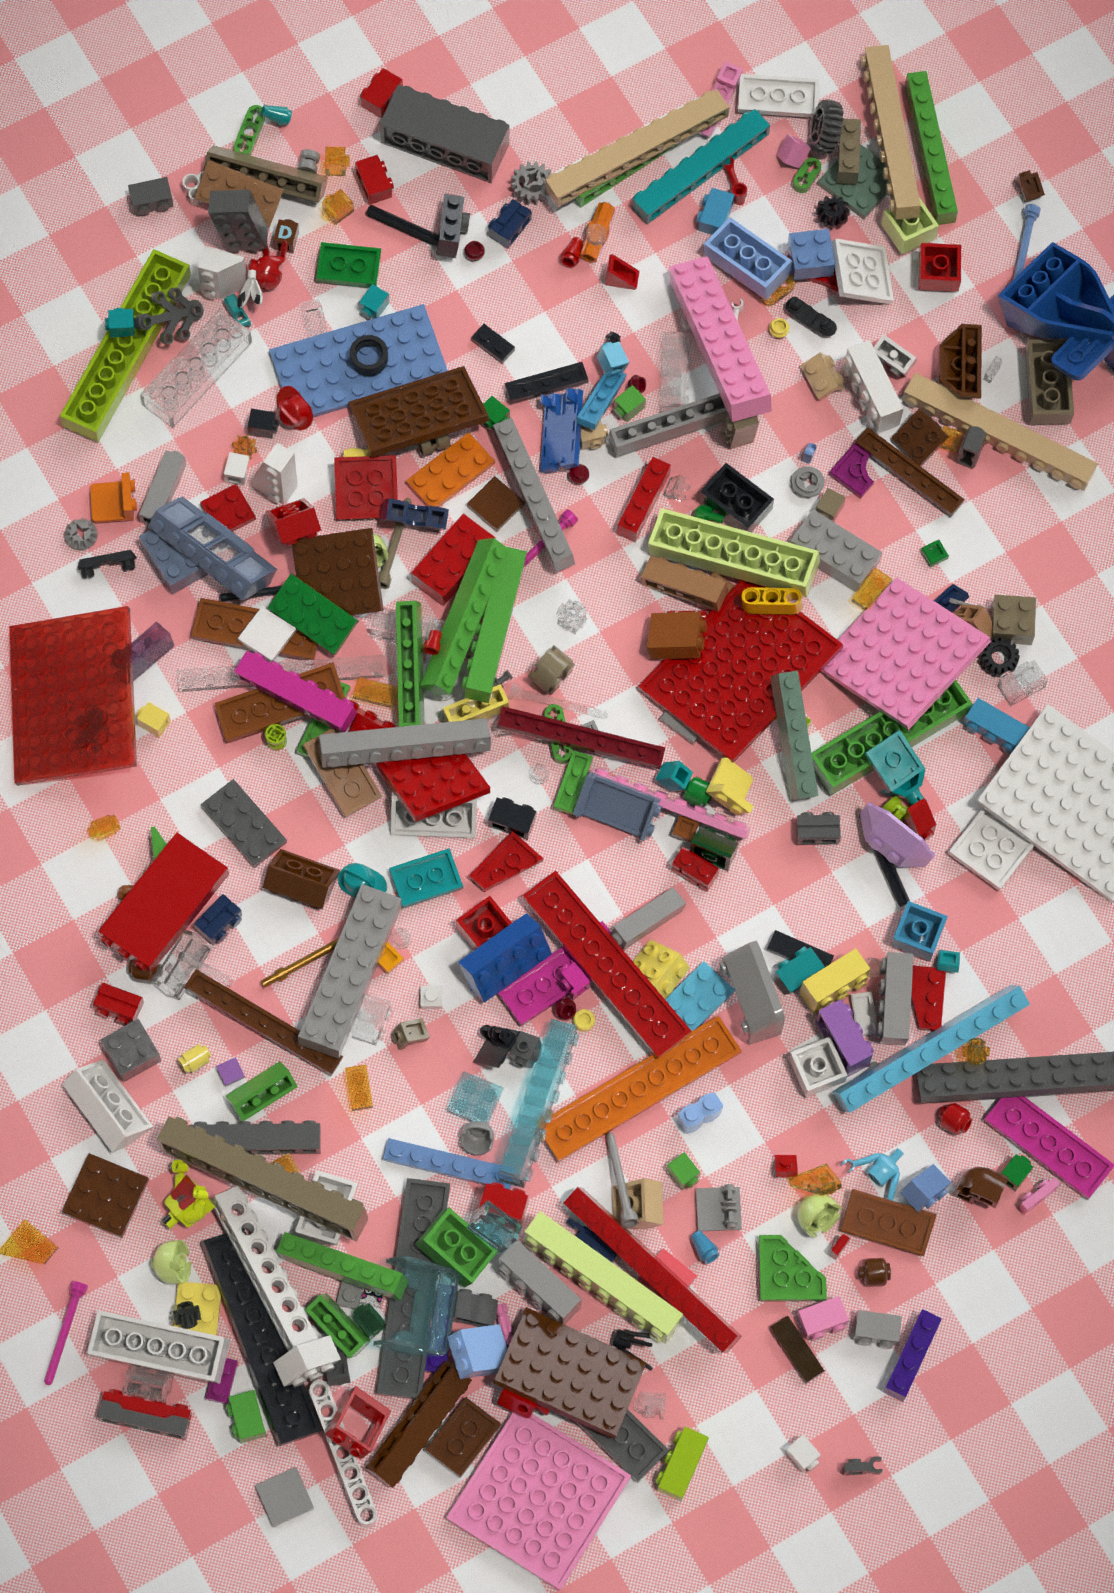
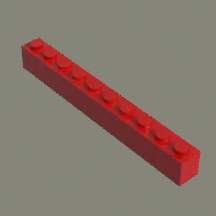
M577 1187L563 1202L723 1353H728L741 1339V1334L627 1228L622 1227L621 1223L584 1188Z

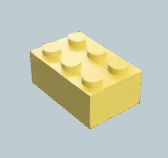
M855 948L804 980L799 994L812 1013L816 1014L819 1010L829 1006L836 1000L839 1001L847 998L850 991L862 989L867 984L866 981L869 978L870 967Z

